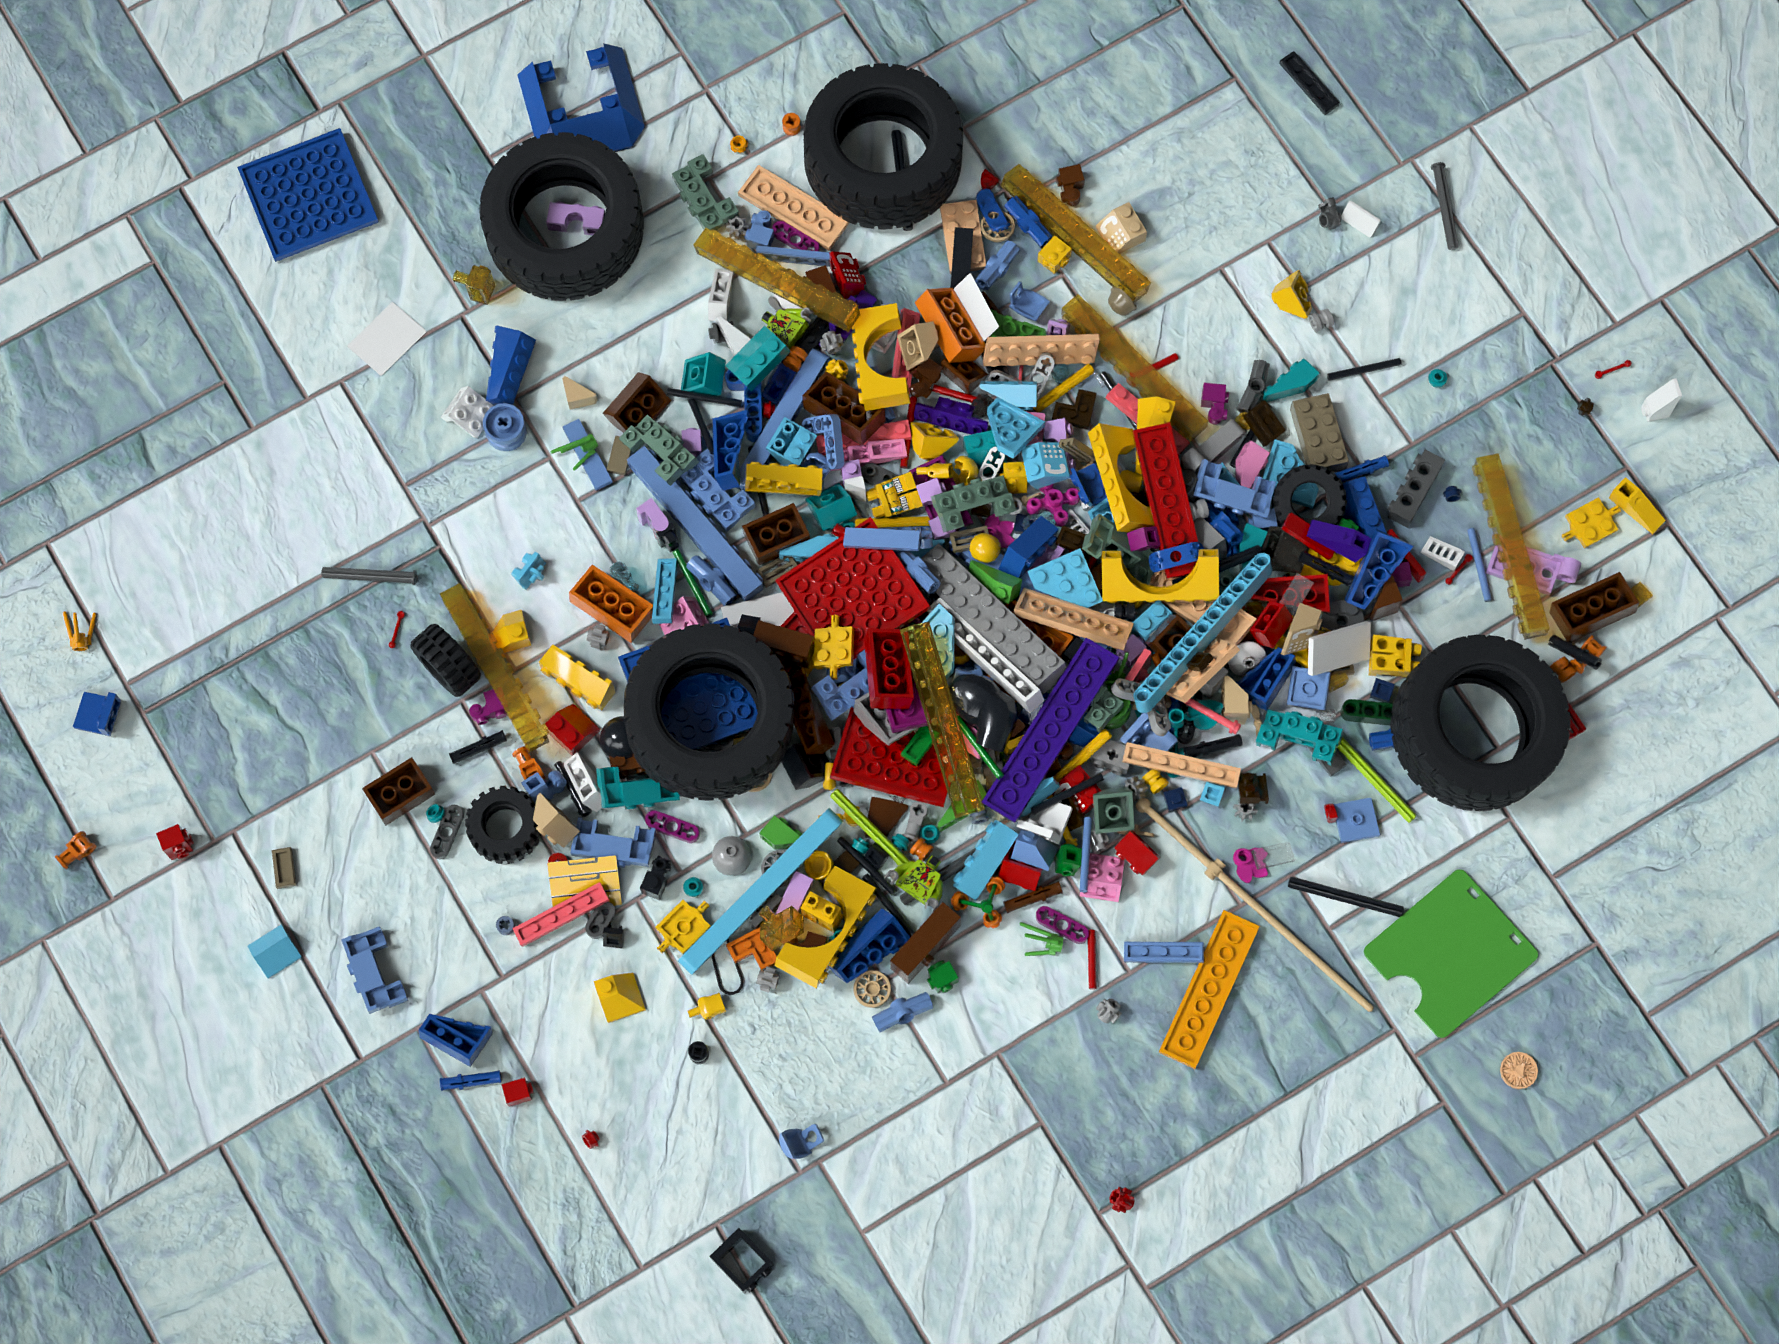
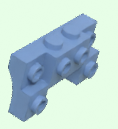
M706 449L696 457L699 461L697 465L679 478L691 491L690 495L696 502L698 500L701 502L704 512L707 515L711 514L727 532L743 516L755 508V502L744 490H741L732 498L725 491H722L717 481L710 475L714 471V455H711L709 450Z
M1206 459L1202 460L1193 496L1214 503V507L1225 510V507L1230 508L1232 513L1238 515L1249 513L1261 518L1268 517L1276 485L1275 481H1268L1257 476L1255 477L1252 489L1218 479L1222 465L1208 462Z
M865 650L859 653L857 657L865 669L844 684L837 687L828 675L811 687L831 721L851 707L854 708L855 700L869 692Z
M578 817L576 827L580 832L573 839L571 856L583 858L616 856L617 867L624 868L625 865L630 866L631 864L649 867L656 835L655 828L649 830L636 826L634 839L597 834L598 820L586 821Z
M380 926L341 939L350 962L347 964L350 975H354L356 978V982H354L357 993H361L369 1014L409 1001L400 980L389 985H385L374 956V952L388 947Z

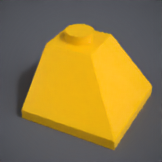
M633 973L616 974L593 981L608 1023L646 1010Z

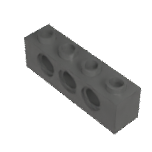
M1426 449L1422 455L1418 453L1413 462L1416 466L1413 470L1409 469L1405 476L1407 482L1405 485L1401 484L1396 492L1398 498L1396 501L1392 500L1387 508L1390 511L1389 519L1407 528L1409 527L1441 470L1445 459ZM1419 470H1425L1428 474L1423 475ZM1416 485L1419 490H1413L1410 486ZM1402 501H1408L1410 505L1406 506Z

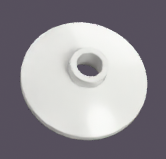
M1246 641L1237 645L1240 651L1228 661V665L1234 674L1241 677L1246 676L1248 671H1252L1266 657L1263 647L1256 642Z

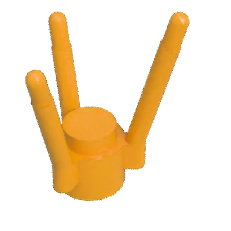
M64 611L63 616L70 639V647L74 651L87 650L88 645H92L91 638L96 613L92 615L88 636L85 637V633H79L77 613H73L75 632L73 634L67 612Z

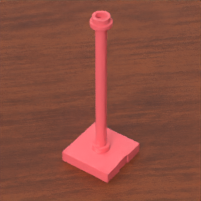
M1144 648L1125 680L1140 683V681L1145 680L1150 675L1147 670L1151 666V651ZM1192 698L1185 703L1229 728V733L1231 734L1234 733L1236 735L1241 727L1239 721L1235 720L1232 722Z

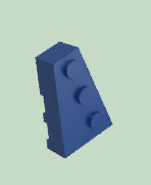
M433 1014L427 1016L418 1030L422 1040L469 1067L472 1066L492 1036L491 1026H479L471 1022H460L452 1018Z

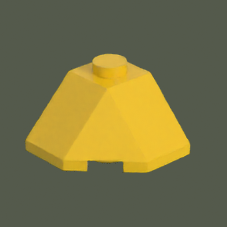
M1297 270L1275 286L1271 293L1272 300L1278 305L1280 310L1304 319L1308 318L1312 310L1311 302H1307L1306 293L1309 292L1308 285L1300 270Z
M911 422L910 424L913 450L919 458L924 460L941 456L959 440L953 431L948 429L942 431L930 423Z
M522 610L503 614L489 636L494 656L531 646Z

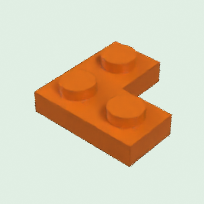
M761 927L726 944L735 963L753 954L761 970H766L767 966L775 965L777 956Z

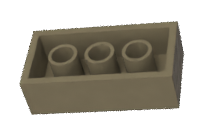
M1329 393L1292 401L1290 412L1305 464L1323 466L1332 472L1347 469L1349 460Z

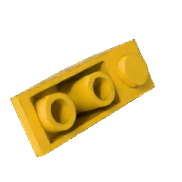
M1626 477L1614 488L1609 496L1611 501L1652 535L1666 521L1645 494Z

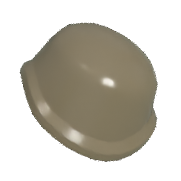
M1117 287L1111 288L1108 303L1114 312L1121 316H1126L1137 309L1135 303L1122 289Z

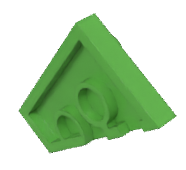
M990 309L999 325V328L990 337L1046 335L1044 328L1025 321H1017L1011 316H1004Z

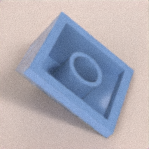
M1021 829L1011 858L1049 871L1058 847L1031 831Z

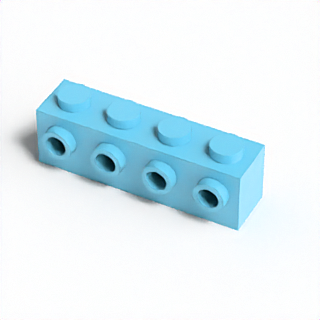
M997 820L987 826L986 835L976 843L975 852L967 857L964 862V869L962 872L959 871L953 880L955 888L974 900H977L1019 835Z

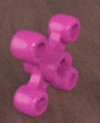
M1054 484L1039 488L1045 494V497L1042 499L1030 498L1026 506L1027 512L1031 515H1037L1041 510L1045 509L1048 513L1054 515L1053 522L1056 526H1065L1069 516L1062 509V506L1064 504L1076 505L1080 500L1077 493L1079 490L1070 488L1065 493H1061V491L1053 488Z

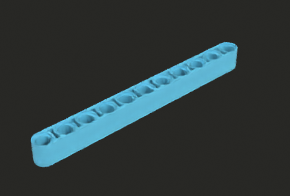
M1259 553L1247 564L1137 688L1133 697L1139 712H1150L1186 672L1188 669L1187 663L1197 652H1203L1269 578L1273 569L1271 558L1268 554Z
M828 808L681 956L678 962L691 975L694 974L844 821Z

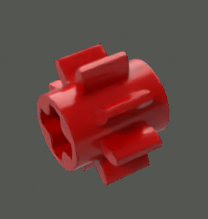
M1118 1187V1189L1113 1190L1109 1198L1110 1203L1114 1204L1112 1209L1126 1213V1210H1130L1135 1202L1134 1197L1131 1196L1132 1190L1126 1187Z

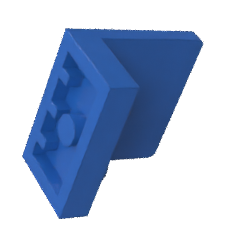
M1095 463L1079 471L1075 468L1070 469L1072 474L1069 476L1074 486L1080 489L1077 493L1082 503L1093 507L1107 498L1100 472Z
M84 692L73 724L74 729L111 736L122 700L117 694L108 692L107 696Z

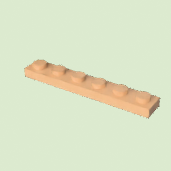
M1129 742L1125 745L1122 760L1123 763L1232 788H1237L1241 768Z

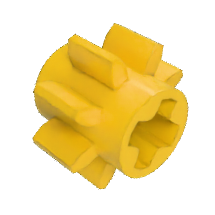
M832 359L827 363L828 366H826L825 372L827 371L841 381L846 379L848 366L843 360L838 359L836 361Z

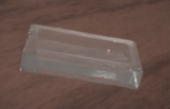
M1297 573L1279 603L1285 604L1290 614L1295 616L1299 603H1303L1314 582Z
M1290 842L1251 851L1257 870L1295 861Z

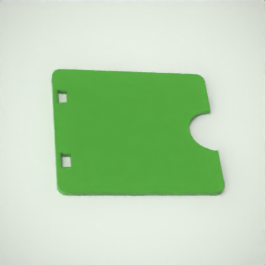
M1460 869L1455 870L1364 948V956L1386 981L1396 976H1406L1417 982L1421 989V1001L1414 1012L1438 1038L1447 1037L1538 958V952L1469 875ZM1471 887L1479 895L1476 899L1468 892ZM1514 933L1521 943L1516 945L1509 936Z

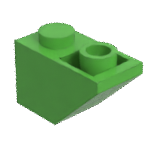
M775 815L759 833L760 838L775 850L788 849L802 835L797 829L793 831L784 818H777Z

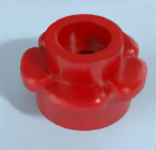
M771 401L769 403L763 402L762 416L763 418L770 419L775 411V405H771Z
M586 1130V1133L582 1135L585 1145L589 1149L598 1147L600 1139L597 1133Z

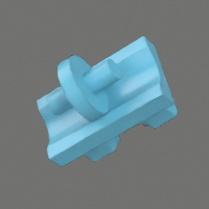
M534 552V554L526 553L522 558V562L525 564L522 569L517 567L511 573L525 590L536 579L542 581L545 578L542 571L545 569L546 562L537 552Z

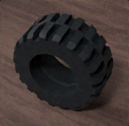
M1301 465L1288 471L1279 480L1274 490L1273 507L1276 517L1282 525L1291 512L1311 524L1312 520L1338 525L1345 514L1347 494L1342 481L1334 472L1319 465ZM1304 483L1318 484L1327 494V508L1317 518H1303L1293 509L1292 495L1297 487Z
M430 624L411 641L410 648L419 661L455 697L462 696L480 680L481 673L477 665L456 640L438 624Z
M500 786L498 790L495 787L489 788L490 792L487 794L484 791L480 793V798L478 800L474 799L471 802L472 808L467 810L466 815L468 818L465 819L467 836L480 856L483 855L490 862L495 860L496 863L502 864L503 861H507L510 864L514 863L513 860L517 858L520 861L524 859V854L528 853L530 855L533 852L532 847L538 845V837L542 835L536 829L538 825L533 821L536 804L532 798L528 797L527 793L524 791L519 792L516 787L511 786L510 789H507L506 786ZM504 809L518 812L522 819V826L515 836L501 841L494 840L487 834L486 824L494 813Z

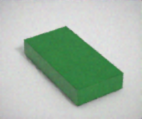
M928 726L920 727L901 752V757L918 766L938 739L939 733Z

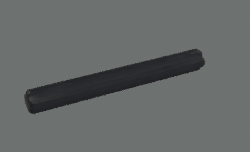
M1256 545L1219 560V573L1252 560L1257 554L1263 553L1261 547ZM1188 575L1173 579L1172 585L1180 582Z

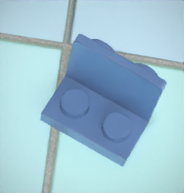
M1142 713L1119 739L1125 745L1129 742L1168 752L1178 742V739L1169 731L1165 736L1156 735L1151 729L1147 713Z

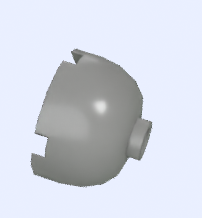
M724 837L713 848V864L723 875H740L750 865V848L739 837Z

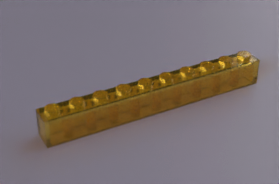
M1018 164L1004 174L1000 186L1012 197L1017 196L1029 210L1031 209L1039 217L1043 225L1071 247L1072 251L1112 287L1122 289L1133 303L1147 294L1151 285L1148 278L1142 275L1119 252L1113 249L1106 240L1102 239L1094 229L1090 228L1079 216L1073 213L1066 204H1063L1054 193L1050 192L1039 180L1033 177L1027 169Z
M705 228L693 244L698 255L803 309L809 308L815 312L814 315L847 332L850 331L861 315L858 305L854 301L844 299L837 292L832 293L828 291L823 285L813 283L806 276L801 277L790 268H783L778 262L766 259L761 253L756 254L752 252L749 247L737 244L730 237L725 238L721 236L716 230Z
M1079 294L1062 307V319L1071 323L1077 334H1099L1097 350L1101 353V358L1105 362H1110L1115 372L1119 375L1122 374L1132 388L1135 387L1140 391L1139 394L1142 398L1161 397L1176 402L1170 424L1171 426L1174 425L1184 438L1193 441L1207 428L1208 420Z
M1499 453L1478 457L1474 465H1472L1474 476H1477L1479 481L1477 488L1478 492L1483 495L1482 505L1484 511H1487L1489 516L1487 517L1488 526L1492 528L1494 533L1492 540L1494 546L1498 547L1497 557L1499 563H1502L1504 568L1502 570L1503 578L1509 585L1507 592L1509 598L1513 599L1514 605L1512 608L1514 616H1517L1519 620L1518 631L1520 634H1523L1524 640L1545 636L1550 629Z
M459 583L440 593L445 607L494 690L527 751L530 753L549 743L547 735L550 732L545 723L541 725L539 722L541 717L537 709L532 710L530 706L532 701L527 693L523 694L521 689L524 687L519 678L515 679L512 675L515 673L510 662L506 664L504 661L506 656L501 647H496L495 644L498 642L494 634L488 633L487 628L489 626L484 617L480 619L478 606L476 603L472 604L469 600L472 597L468 589H463Z
M930 623L915 624L901 629V636L955 819L985 810Z

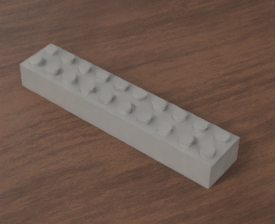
M939 543L921 558L929 568V571L941 583L939 589L931 593V595L936 600L939 598L944 600L1040 689L1042 695L1059 681L1067 668L1065 662Z

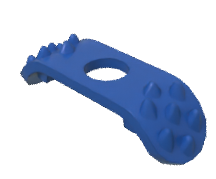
M987 188L979 190L976 195V201L990 229L997 233L999 230L1008 229L1011 225L996 202L993 192ZM991 212H997L999 216L997 218L992 219L988 216V214Z
M1191 542L1154 552L1149 556V566L1153 572H1159L1196 562L1199 549H1204V547L1199 542ZM1174 551L1181 553V559L1178 562H1173L1170 558L1171 553Z

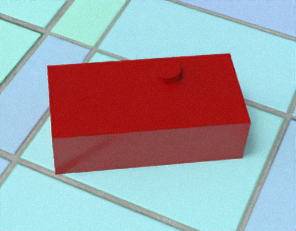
M869 628L864 644L870 707L879 709H909L914 695L907 629Z

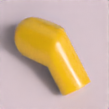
M825 763V779L822 784L825 790L832 791L836 787V781L830 779L834 763Z

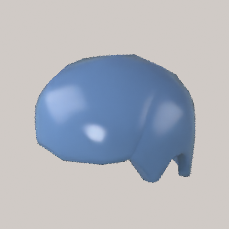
M818 452L808 454L800 467L806 468L810 465L822 468V481L830 472L826 456Z

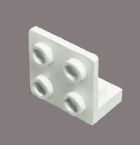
M466 386L459 390L441 418L446 422H455L471 436L478 438L483 431L485 413L493 405L471 387Z
M1057 803L1035 815L1031 812L1027 821L1019 819L1016 827L1020 830L1031 831L1047 841L1059 844L1073 808Z

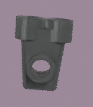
M1334 197L1328 198L1318 205L1321 213L1319 223L1323 228L1328 227L1329 230L1340 226L1342 219L1341 214L1337 212Z

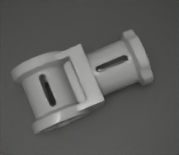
M917 801L910 806L908 825L905 834H902L910 842H917L919 840V831L927 817V807L923 802ZM921 809L919 816L915 815V811Z

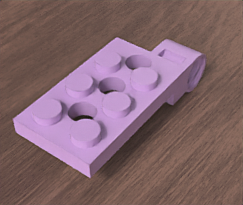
M1498 537L1486 573L1550 595L1556 579L1567 583L1576 582L1581 562L1558 554L1552 556ZM1511 557L1515 560V564L1508 565L1505 559ZM1524 564H1531L1534 570L1528 572L1523 566ZM1543 570H1548V571H1550L1551 574H1552V577H1551V578H1545V577L1542 575V571H1543Z

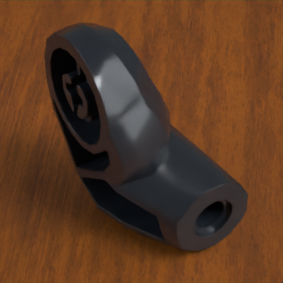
M963 674L956 677L950 684L948 691V700L951 707L968 725L977 727V744L1003 752L1015 729L1019 716L1016 700L1004 693L994 681L983 676Z

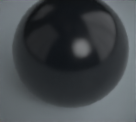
M624 716L612 718L603 726L599 739L602 751L608 758L609 756L613 758L616 756L625 757V759L633 757L634 753L631 751L627 739Z

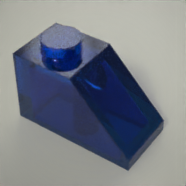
M779 363L768 378L761 396L778 405L796 372Z

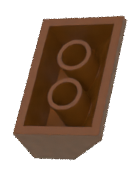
M638 372L602 414L613 426L624 433L631 425L635 428L646 415L655 420L672 400L650 375Z

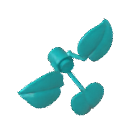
M1214 700L1197 701L1218 714L1222 712L1223 704ZM1190 706L1188 707L1190 717L1180 709H1173L1168 713L1171 727L1174 728V736L1177 739L1178 728L1184 725L1185 719L1193 721L1194 726L1200 730H1209L1217 724V721ZM1135 710V714L1139 718L1142 713ZM1177 742L1169 752L1184 755V748H1178ZM1165 772L1170 778H1177L1180 776Z

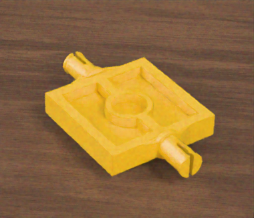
M1599 497L1565 515L1570 524V531L1562 534L1563 540L1566 542L1575 536L1585 549L1619 530L1612 516L1620 513L1621 509L1616 505L1608 510Z
M839 615L831 616V627L815 629L814 667L830 669L832 680L838 679L837 673L839 668L853 666L854 628L852 626L840 627Z
M682 900L655 927L664 937V941L657 947V950L663 954L669 946H672L683 955L711 927L702 916V913L710 907L709 904L703 901L697 908H694Z

